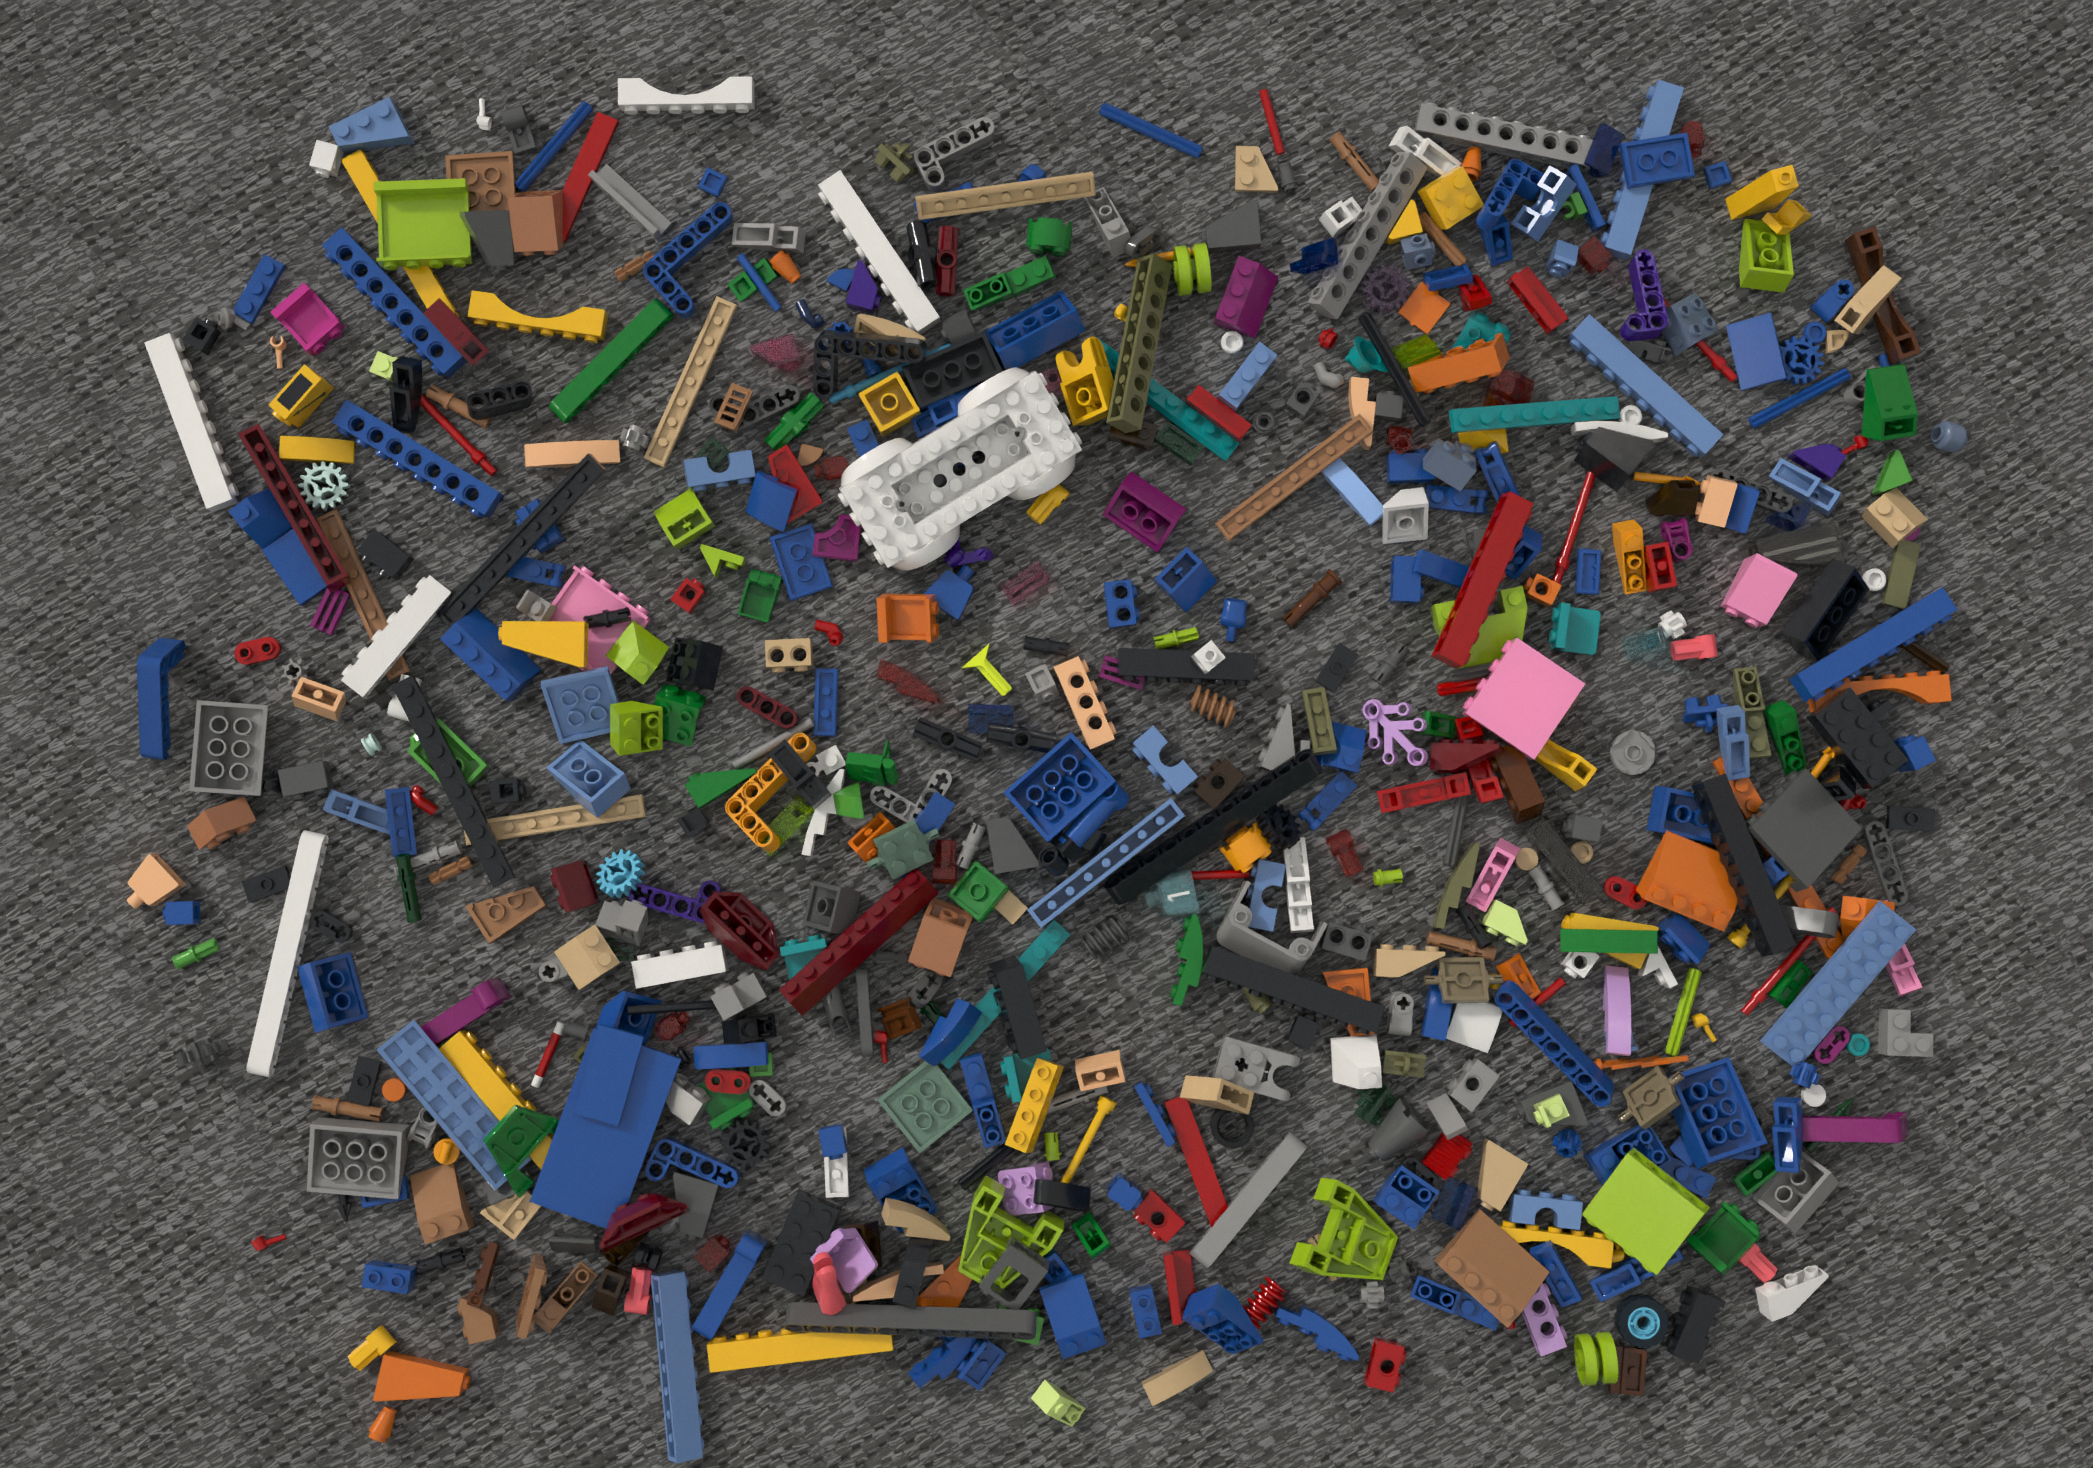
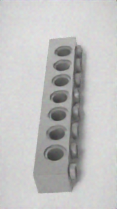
M1421 103L1414 131L1423 138H1430L1431 140L1468 148L1476 146L1483 151L1568 169L1577 164L1580 171L1586 173L1592 166L1596 140H1592L1586 135L1573 136L1563 130L1549 131L1544 126L1530 127L1520 121H1513L1511 123L1503 121L1501 117H1483L1478 112L1464 113L1454 107L1441 108L1435 103ZM1434 119H1441L1444 122V126L1436 125ZM1461 123L1465 125L1466 130H1459L1456 124ZM1478 128L1486 129L1488 135H1481L1478 132ZM1500 133H1507L1510 139H1502ZM1522 137L1529 138L1531 144L1527 145L1523 143ZM1543 142H1550L1553 149H1547ZM1566 146L1572 147V148L1574 149L1575 153H1574V154L1568 153V152L1566 151L1565 147H1566Z
M1397 152L1392 157L1389 167L1380 177L1374 192L1368 197V202L1358 214L1351 230L1346 234L1340 249L1335 252L1334 259L1323 272L1322 279L1317 287L1313 289L1307 303L1325 318H1339L1428 169L1413 153Z

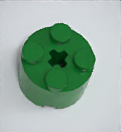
M1041 217L1037 219V222H1033V218L1028 219L1026 248H1029L1030 254L1043 255L1044 251L1052 252V256L1066 257V252L1071 250L1073 223L1068 221L1067 226L1063 225V220Z

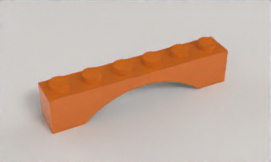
M1940 671L1926 672V676H1918V672L1904 673V678H1896L1895 674L1881 675V679L1873 680V676L1859 677V681H1851L1848 677L1842 679L1844 684L1833 691L1830 687L1825 689L1826 695L1820 699L1813 701L1811 698L1808 700L1809 713H1813L1840 690L1851 688L1856 695L1871 690L1894 691L1911 697L1920 704L1952 701L1949 674L1941 675Z

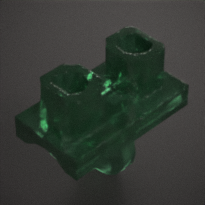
M1383 1083L1382 1088H1369L1366 1092L1359 1089L1357 1093L1362 1097L1357 1102L1359 1107L1354 1114L1367 1124L1370 1122L1377 1126L1383 1119V1115L1378 1112L1379 1108L1382 1105L1390 1108L1396 1102V1098L1392 1095L1393 1091Z

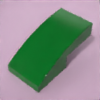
M763 258L753 266L767 286L779 278V275L771 268L772 265L766 258ZM743 271L727 284L740 303L759 292V289L746 271Z

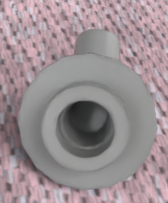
M223 307L221 312L217 313L218 325H221L223 330L231 328L233 323L245 331L251 326V323L235 315L232 309Z

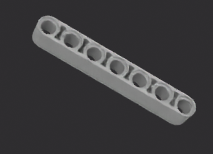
M1289 1131L1284 1136V1140L1279 1142L1228 1204L1226 1211L1214 1222L1215 1224L1212 1228L1211 1226L1189 1254L1208 1269L1303 1154L1307 1145Z

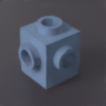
M1427 233L1400 239L1401 257L1406 270L1432 265V255H1435V247L1433 241L1429 242Z

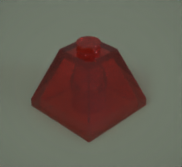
M1503 368L1499 375L1489 378L1482 407L1530 403L1535 382L1519 372Z

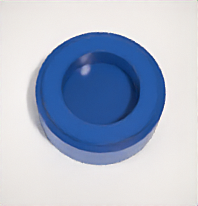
M1820 322L1809 323L1802 332V336H1805V342L1813 339L1812 345L1821 343L1827 334L1825 326Z

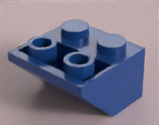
M1188 547L1154 580V583L1185 613L1217 582L1205 564Z
M1672 911L1657 926L1659 928L1658 940L1665 946L1668 944L1674 950L1672 955L1681 963L1684 961L1687 964H1698L1710 946V943L1682 914Z
M1400 1165L1385 1180L1373 1201L1409 1227L1415 1229L1440 1191Z

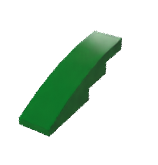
M1560 929V952L1658 954V930Z

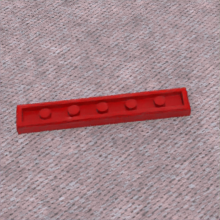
M597 112L563 188V241L565 243L592 185V180L588 174L592 170L597 173L619 124L617 119Z
M1179 1096L1165 1101L1164 1104L1212 1228L1215 1224L1214 1222L1219 1219V1216L1226 1211L1228 1206L1189 1102Z

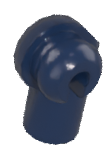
M804 299L798 300L795 303L801 318L809 326L817 329L818 326L824 324L821 314L812 316Z

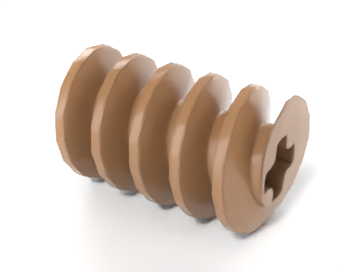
M1199 684L1189 705H1192L1191 712L1194 713L1199 708V716L1202 717L1207 712V720L1210 721L1215 716L1216 724L1218 725L1224 720V728H1227L1239 705L1234 708L1233 700L1226 704L1225 696L1218 701L1217 692L1210 697V689L1208 688L1202 693V685Z

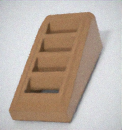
M732 383L714 421L715 425L737 433L753 391ZM734 391L745 394V398L733 395ZM731 399L742 403L741 406L730 403ZM728 407L737 410V415L727 411ZM724 416L734 418V421L725 420Z

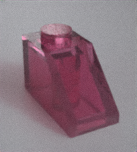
M793 334L750 346L754 356L780 370L792 371L797 369L799 364H802Z

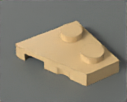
M1236 146L1235 192H1278V186L1258 146Z
M527 1190L520 1198L514 1194L481 1210L480 1214L515 1240L541 1206L530 1202L532 1192Z

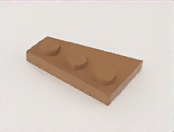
M532 886L508 893L507 895L466 905L465 907L487 942L492 944L548 905L538 889Z

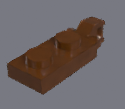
M489 1242L487 1247H483L480 1260H483L481 1270L477 1269L475 1273L474 1283L477 1284L474 1290L468 1293L467 1305L482 1308L500 1250L497 1243Z

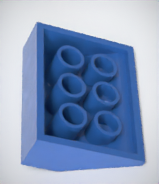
M1070 732L1003 793L1049 843L1114 785L1116 780L1074 734Z
M1729 1057L1681 1072L1685 1079L1674 1086L1681 1104L1672 1110V1114L1697 1169L1767 1144V1140Z

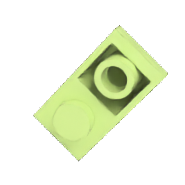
M1492 900L1482 920L1483 925L1486 926L1485 931L1494 936H1498V933L1506 936V942L1517 947L1519 943L1526 945L1528 940L1518 911L1498 900Z
M1047 1380L1042 1382L1031 1397L1046 1415L1071 1427L1080 1419L1081 1414L1086 1409L1057 1385Z

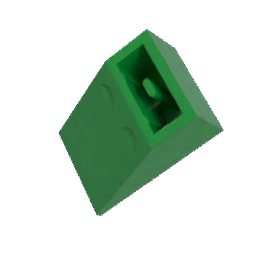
M1905 364L1867 369L1862 436L1878 441L1916 436L1918 412Z

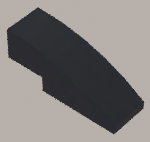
M401 356L392 362L394 384L389 386L393 428L414 432L421 403L422 360Z
M786 739L768 753L814 809L832 795Z

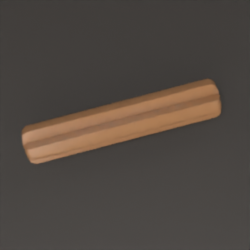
M1425 212L1421 213L1419 219L1424 232L1427 233L1455 266H1462L1467 261L1464 254Z

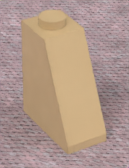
M1187 1075L1185 1076L1180 1098L1198 1105L1248 1115L1254 1092L1221 1078Z
M1486 1138L1482 1144L1477 1197L1482 1200L1480 1205L1490 1211H1493L1495 1208L1501 1212L1527 1168L1528 1163Z

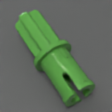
M210 939L198 946L192 945L189 950L174 955L172 957L173 963L177 969H181L195 961L201 962L202 958L217 952L219 944L216 939Z

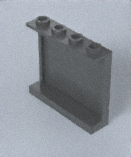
M1807 769L1798 772L1794 770L1785 778L1787 782L1774 789L1771 793L1773 797L1760 804L1758 807L1760 811L1756 815H1751L1745 821L1750 833L1794 879L1790 886L1795 892L1809 888L1862 829Z

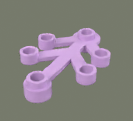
M1371 699L1363 706V714L1369 720L1370 737L1367 742L1368 746L1371 749H1380L1383 746V739L1378 736L1380 723L1384 727V754L1382 760L1385 764L1394 765L1398 761V755L1394 752L1395 739L1408 752L1407 759L1411 765H1424L1428 759L1427 752L1423 748L1415 747L1400 730L1413 729L1414 731L1422 732L1427 728L1426 720L1415 718L1406 721H1390L1386 714L1398 713L1400 716H1409L1412 712V706L1405 702H1401L1398 705H1383L1380 700ZM1404 705L1407 708L1405 713L1402 712V707ZM1377 707V713L1374 715L1373 708ZM1421 721L1422 726L1418 729L1417 722ZM1375 738L1378 741V744L1376 746L1373 745V740ZM1419 753L1422 754V759L1420 761H1418L1417 755ZM1389 754L1393 757L1391 762L1388 761Z

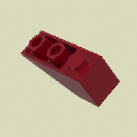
M440 298L423 312L472 366L489 352L488 347Z
M1440 739L1438 743H1431L1430 770L1434 773L1458 774L1504 752V748L1497 744V741L1485 740L1483 744H1475L1473 740H1461V743H1452V740Z

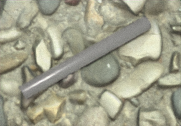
M811 718L803 721L733 761V766L738 770L773 750L783 740L786 739L788 741L795 734L802 733L815 726Z

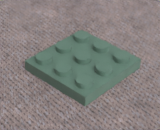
M926 1061L877 1099L919 1154L973 1111V1108L939 1065L931 1066Z

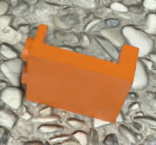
M881 594L876 598L879 643H888L890 640H927V643H932L939 636L940 627L936 623L939 604L938 601H935V594Z

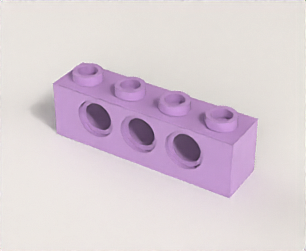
M1546 1282L1540 1285L1522 1311L1535 1349L1541 1357L1567 1347L1565 1339H1568L1562 1325L1559 1326L1556 1318L1559 1317L1558 1311L1554 1304H1550L1548 1299L1551 1293ZM1536 1300L1542 1301V1306L1539 1310L1532 1309V1305ZM1544 1322H1550V1329L1546 1332H1541V1325Z

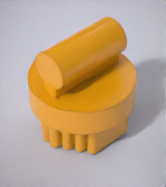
M444 1138L437 1142L433 1153L439 1163L448 1165L459 1158L461 1150L451 1138Z

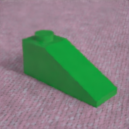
M751 768L703 774L697 772L688 778L689 782L685 784V787L697 807L702 809L749 780L758 770Z

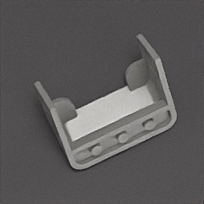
M1243 881L1216 932L1218 943L1240 956L1298 975L1312 955L1328 924L1320 921L1310 940L1296 938L1288 949L1278 945L1248 928L1252 921V912L1240 902L1251 883Z

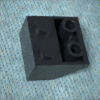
M675 637L670 664L667 668L666 681L714 691L723 646L700 640Z

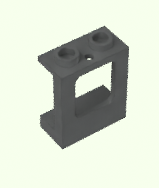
M1011 1236L1004 1252L988 1273L980 1277L979 1288H981L985 1295L993 1296L1000 1301L1004 1308L1019 1310L1048 1272L1050 1261ZM1006 1266H1011L1028 1278V1282L1017 1297H1014L994 1283Z

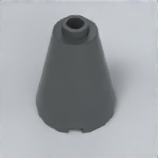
M1399 1098L1368 1142L1370 1146L1368 1151L1375 1159L1381 1158L1385 1160L1428 1136L1432 1130L1426 1121L1423 1124L1421 1123L1420 1113L1405 1099Z

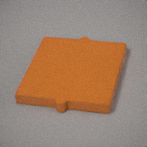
M1421 282L1399 310L1398 314L1408 320L1411 326H1416L1427 335L1451 303L1441 297L1437 290L1429 291L1427 286Z

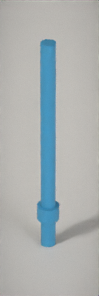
M951 342L927 352L924 357L951 346ZM902 363L854 385L852 383L844 386L843 390L833 393L829 400L833 404L847 397L848 399L857 396L856 393L871 387L897 371L899 375L902 374V367L910 363Z

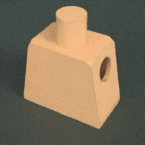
M149 854L128 881V885L135 892L127 899V902L135 909L144 902L149 906H157L187 884L158 854Z

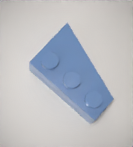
M390 97L328 126L337 145L345 154L353 153L360 148L363 151H370L376 148L415 144L396 104Z

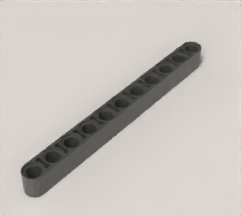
M791 1302L787 1304L784 1328L793 1332L1031 1340L1036 1337L1037 1314L1030 1310L925 1306H915L914 1308L896 1305L846 1304L842 1311L834 1315H828L821 1312L818 1303Z

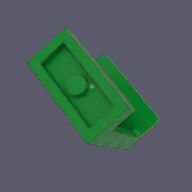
M1725 1201L1721 1204L1722 1207L1695 1235L1692 1234L1686 1240L1688 1245L1723 1277L1761 1238L1758 1232L1760 1227L1751 1219L1746 1221L1741 1216L1742 1211L1733 1203L1728 1205Z

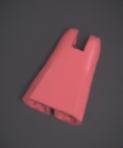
M821 1252L813 1260L815 1273L812 1288L821 1312L834 1315L842 1311L846 1306V1301L840 1289L836 1269L833 1266L830 1254Z

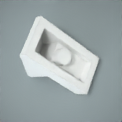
M1659 947L1658 954H1647L1638 975L1645 976L1656 970L1654 976L1660 986L1672 988L1678 983Z

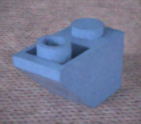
M1557 239L1552 246L1545 270L1549 271V274L1554 277H1566L1576 264L1579 247Z

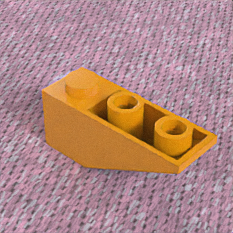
M1634 519L1612 523L1613 543L1624 594L1647 591L1642 527Z

